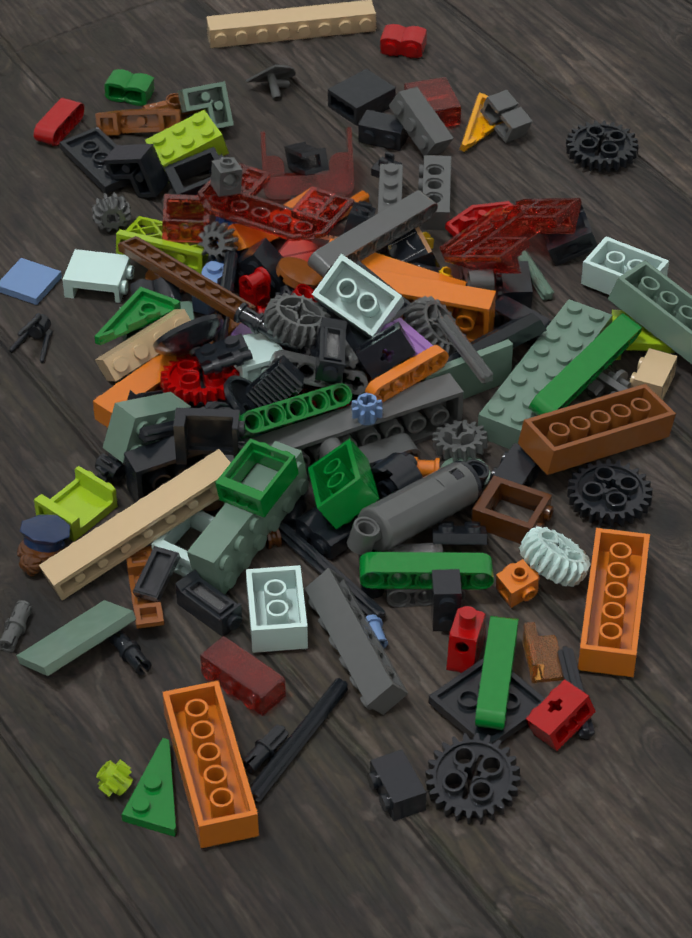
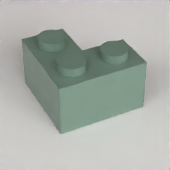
M225 81L178 91L182 113L203 109L217 128L234 125Z

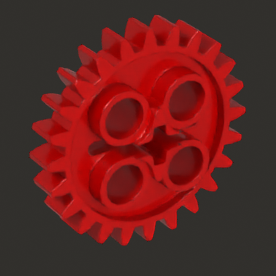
M188 354L184 359L176 357L177 362L169 361V366H164V371H161L160 382L163 393L172 392L187 404L192 401L194 406L199 402H203L206 405L208 401H217L219 398L226 400L224 396V382L230 376H240V373L234 366L223 369L222 373L216 375L211 373L205 376L203 372V383L205 386L203 389L200 386L198 368L201 367L196 356L191 357Z

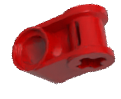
M258 267L254 273L243 275L239 278V297L256 306V312L257 306L265 308L270 302L271 277L268 271L263 267Z

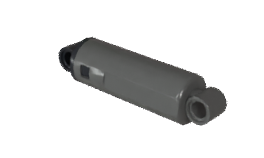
M471 459L467 462L457 460L363 508L358 518L354 521L348 537L347 545L349 549L359 555L371 552L372 550L379 552L387 551L477 503L489 475V467L484 462L476 459Z

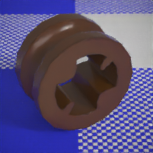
M279 529L268 533L265 544L268 550L272 549L273 545L277 547L282 545Z

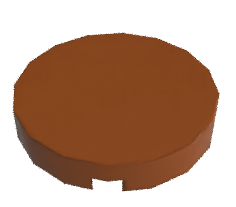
M296 257L281 258L276 267L278 277L281 275L284 278L283 282L294 289L298 284H306L315 290L323 277L308 266L307 261Z

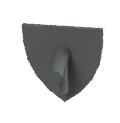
M273 65L247 79L246 82H269L272 98L277 99L281 97L279 88H288L290 85L289 80L285 78L295 76L296 71L290 66Z

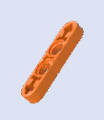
M439 345L431 346L373 379L367 385L365 393L375 395L377 400H382L383 403L443 368L448 361L449 355Z

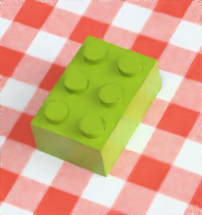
M205 110L145 140L146 144H154L163 168L212 147L215 148L218 155L222 154L224 157L229 154L222 133Z

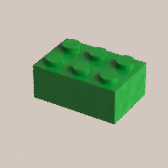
M350 438L308 467L317 509L336 529L343 524L350 523L363 508L379 500L369 460Z

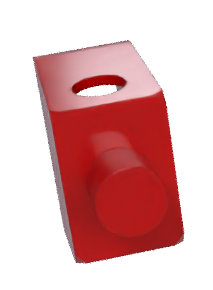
M470 606L458 608L449 635L446 670L462 673L478 662L486 637V614L484 612L476 611ZM463 643L469 647V650L466 652L460 651V648H463Z

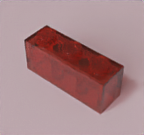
M225 636L200 655L201 672L207 680L219 681L220 686L228 695L235 696L248 709L255 710L262 716L286 697L285 678Z

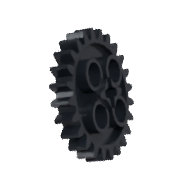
M594 120L592 125L589 122H585V127L579 124L578 129L573 128L572 133H568V138H566V154H569V159H574V164L581 163V168L589 166V171H592L594 168H597L598 172H601L602 169L610 172L611 168L619 171V166L626 168L627 163L632 164L633 159H636L639 144L638 138H635V133H630L629 128L623 130L622 124L616 127L615 122L610 123V125L605 120L602 124H599L596 120Z
M610 459L606 460V464L596 460L595 466L588 462L586 469L578 467V473H572V479H569L567 497L569 498V505H574L573 512L581 511V519L589 516V523L598 520L599 526H602L605 522H608L610 528H613L614 522H618L621 527H624V521L634 524V517L641 520L642 513H648V507H651L653 488H650L651 481H646V474L639 475V468L631 470L630 463L621 466L620 460L615 464H611Z
M464 733L463 741L459 742L453 736V745L449 746L443 742V752L434 750L435 760H428L429 770L425 771L426 779H428L426 781V789L430 790V800H436L437 810L445 807V817L455 813V821L458 822L462 816H465L467 824L472 822L473 817H477L479 823L483 824V816L485 815L493 821L495 811L502 815L505 814L503 804L512 807V797H518L517 787L521 785L520 777H518L520 775V766H515L517 764L516 756H510L509 747L501 750V740L491 744L490 735H487L482 741L478 733H475L473 740H469L468 735ZM479 757H483L480 761V764L477 767L478 776H474V773L476 771V763ZM461 759L470 760V762L466 764H461L458 761H460ZM488 768L498 769V771L493 773H489L485 770H487ZM468 780H472L468 798L464 800L463 798L469 789ZM454 783L461 785L456 789H451L448 787L450 784ZM481 792L488 794L484 798H479L475 795Z

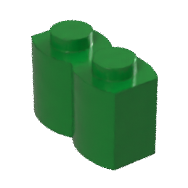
M123 69L113 70L104 84L105 97L115 102L126 101L132 105L144 106L154 92V78L144 73L133 74Z

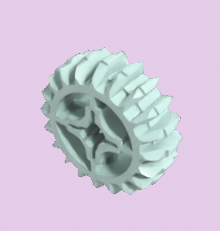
M536 526V528H531L521 541L522 544L519 549L524 561L530 564L531 569H535L538 574L552 580L555 584L560 583L563 586L574 587L584 580L589 571L588 569L591 564L589 557L585 555V551L580 549L579 545L572 542L571 539L557 533L555 530Z

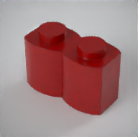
M398 24L386 25L380 39V52L391 56L422 57L427 43V30L418 26L406 28Z

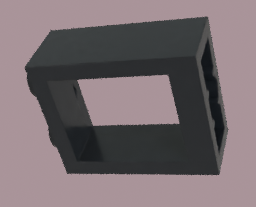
M214 147L164 167L169 184L183 211L218 197V194L211 186V177L185 188L181 183L185 179L212 169L213 160L224 158L222 154H217Z

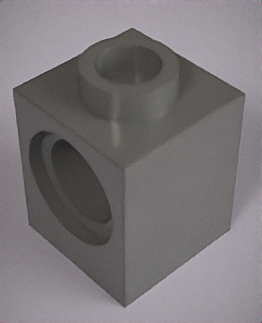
M224 157L220 160L212 161L211 186L219 197L241 193L242 168L234 157Z

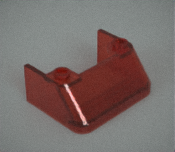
M352 127L345 129L346 152H338L332 155L329 160V171H322L307 176L300 173H285L284 163L281 158L266 156L265 131H261L260 145L264 194L271 200L291 199V195H300L309 188L317 189L320 195L345 197L351 194L354 189Z

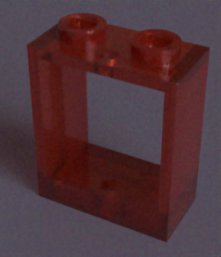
M164 194L162 239L172 242H202L203 240L198 235L201 232H205L204 226L210 223V196Z

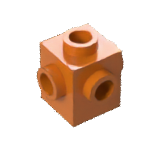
M522 559L517 563L507 565L503 571L496 574V590L512 608L523 601L531 600L538 593L540 577L535 569H531Z

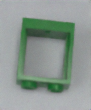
M249 439L215 482L219 500L265 518L299 474L295 455L288 451L271 447L265 442ZM256 463L278 471L263 491L241 483Z

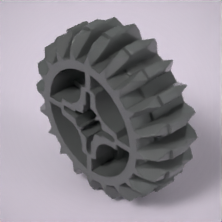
M284 293L282 296L276 295L274 299L270 300L267 308H265L263 320L267 333L273 334V339H280L282 344L287 343L291 347L294 345L302 349L305 346L311 349L312 346L316 347V338L322 317L330 318L331 315L327 313L325 307H321L320 302H314L313 298L308 299L304 295L297 296L295 293L292 295Z
M424 296L410 303V306L404 312V321L433 346L439 345L448 355L455 353L456 348L438 326V318L443 317L445 314L449 315L454 322L456 321L452 317L451 312L446 309V305H441L440 300H435L432 296Z

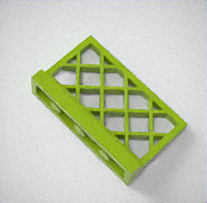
M138 216L126 230L120 229L116 233V254L124 255L118 251V243L137 236L202 274V269L209 260V254L202 255L204 247L198 246L199 242L203 241L198 236L201 232H205L202 230Z

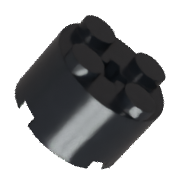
M394 452L371 468L379 500L423 478L417 467V461L411 454L403 455Z

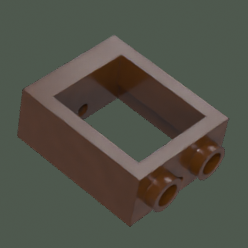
M493 476L473 507L472 521L480 522V526L486 527L487 533L522 544L521 541L531 528H536V526L543 528L545 521L549 522L554 512V507L551 506L552 495ZM500 500H504L533 510L534 513L529 521L525 522L495 512L494 509Z

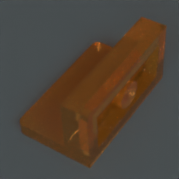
M535 622L524 623L523 645L531 682L540 683L564 680L557 655L559 647L556 636H538Z

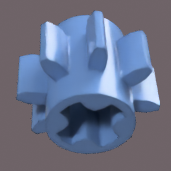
M364 393L358 397L357 401L352 400V418L357 419L360 424L372 425L375 424L377 418L383 417L382 400H377L375 395Z

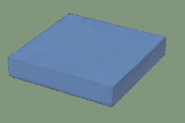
M20 258L0 280V293L37 305L62 278V274L59 270Z

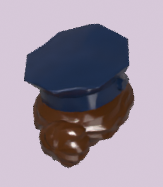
M37 515L22 521L20 532L24 539L19 544L17 556L20 557L19 566L22 571L28 576H35L41 572L40 564L66 548L65 540L70 537V525L58 515Z

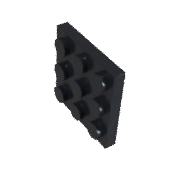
M484 658L429 695L428 703L460 731L466 733L471 740H473L475 733L479 734V738L482 741L487 735H490L491 744H494L497 740H501L502 743L528 724L526 718L530 715V712L545 699L512 671L504 730L475 727Z

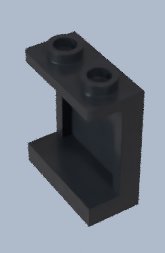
M575 198L536 216L546 240L548 252L555 266L593 251L598 246L579 198Z
M176 408L173 425L176 464H187L188 453L212 454L218 449L224 455H234L235 458L245 446L246 440H241V437L245 436V421H240V410Z

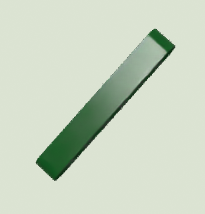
M624 313L620 314L534 397L528 409L538 416L568 407L637 339L643 327Z

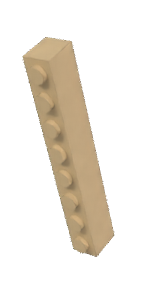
M372 0L206 16L210 48L376 31V12Z
M218 449L144 498L139 499L124 511L116 514L107 522L96 527L90 533L71 543L68 547L40 564L39 567L47 581L61 600L72 595L219 499L215 482L231 462Z

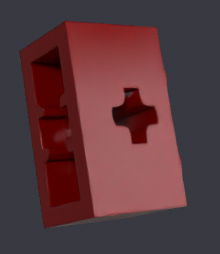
M564 679L530 712L526 721L533 735L558 751L596 711L589 695Z

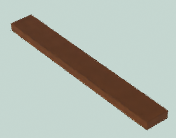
M137 236L118 243L119 252L232 320L238 307L244 302L249 304V308L256 311V306Z

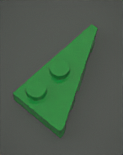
M140 287L94 336L95 344L103 345L157 321L171 311L181 309V303L179 300Z
M162 738L122 812V821L175 837L176 822L169 739Z

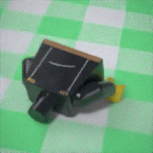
M419 226L387 246L394 259L453 277L449 267H442L439 270L440 265L431 250L434 245V238H430L428 232L422 233Z

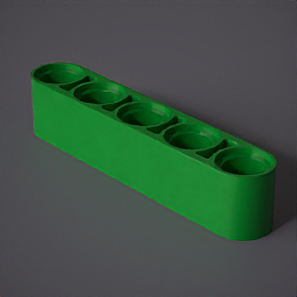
M338 383L249 410L240 415V421L247 420L251 424V429L245 424V436L241 438L253 437L338 410L350 403L352 392L347 385ZM334 393L337 395L339 401L335 400ZM312 400L316 402L317 408L313 406ZM290 406L294 409L295 415L291 413ZM268 413L272 415L273 422L269 420Z
M367 552L359 559L360 583L362 586L370 589H431L432 570L443 569L460 570L461 589L482 590L491 587L494 583L492 558L486 553Z
M490 616L475 727L504 730L519 619Z

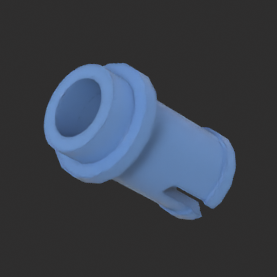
M377 615L366 616L383 649L386 648L388 641L382 630V619Z

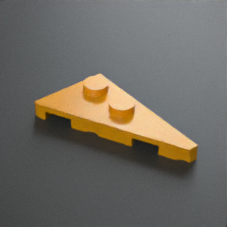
M480 92L476 98L459 149L463 152L492 133L496 125L504 123L502 121L491 126L480 110L488 96Z

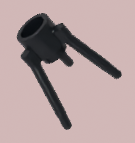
M37 313L17 333L20 337L10 347L9 351L13 352L29 335L35 339L44 337L39 360L43 363L49 339L53 334V331L49 329L51 327L50 319L46 315Z

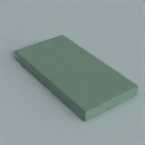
M507 339L477 351L493 372V380L491 382L481 383L462 357L447 362L443 368L424 378L422 382L450 373L464 391L463 399L502 385L511 374L513 344Z
M103 600L16 655L21 665L49 676L135 621L136 617L132 610Z

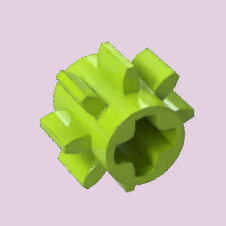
M121 759L116 764L109 760L96 775L100 780L98 789L108 797L113 792L118 796L122 795L133 781L129 776L131 768Z

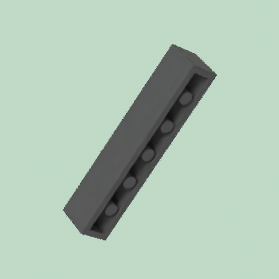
M328 568L305 588L310 597L308 602L318 612L320 625L328 631L330 635L328 638L329 642L340 653L339 661L349 670L351 674L349 679L362 695L360 700L363 705L369 710L374 709L384 715L402 700L408 692L345 578Z

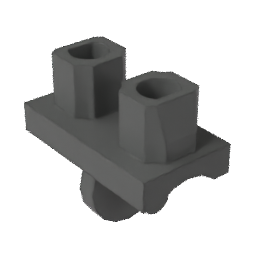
M622 369L616 373L610 371L608 375L602 372L586 388L588 395L595 399L601 397L604 393L609 395L629 389L631 383L627 381L628 373Z

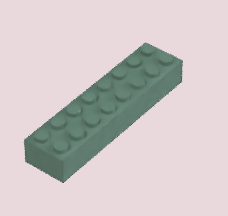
M570 299L565 303L547 326V331L540 335L478 414V426H484V431H487L488 441L508 449L514 443L518 444L523 421L537 416L528 409L531 401L612 323L613 315Z

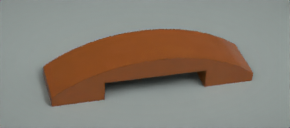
M131 109L95 114L97 127L106 135L162 132L182 121L181 110Z
M152 546L144 547L126 559L137 629L164 625L161 602L140 598L133 593L135 585L152 552Z

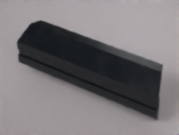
M530 313L525 316H519L470 343L478 351L509 339L513 344V348L542 334L547 329L541 319L534 313ZM456 350L455 353L449 355L447 362L462 356Z

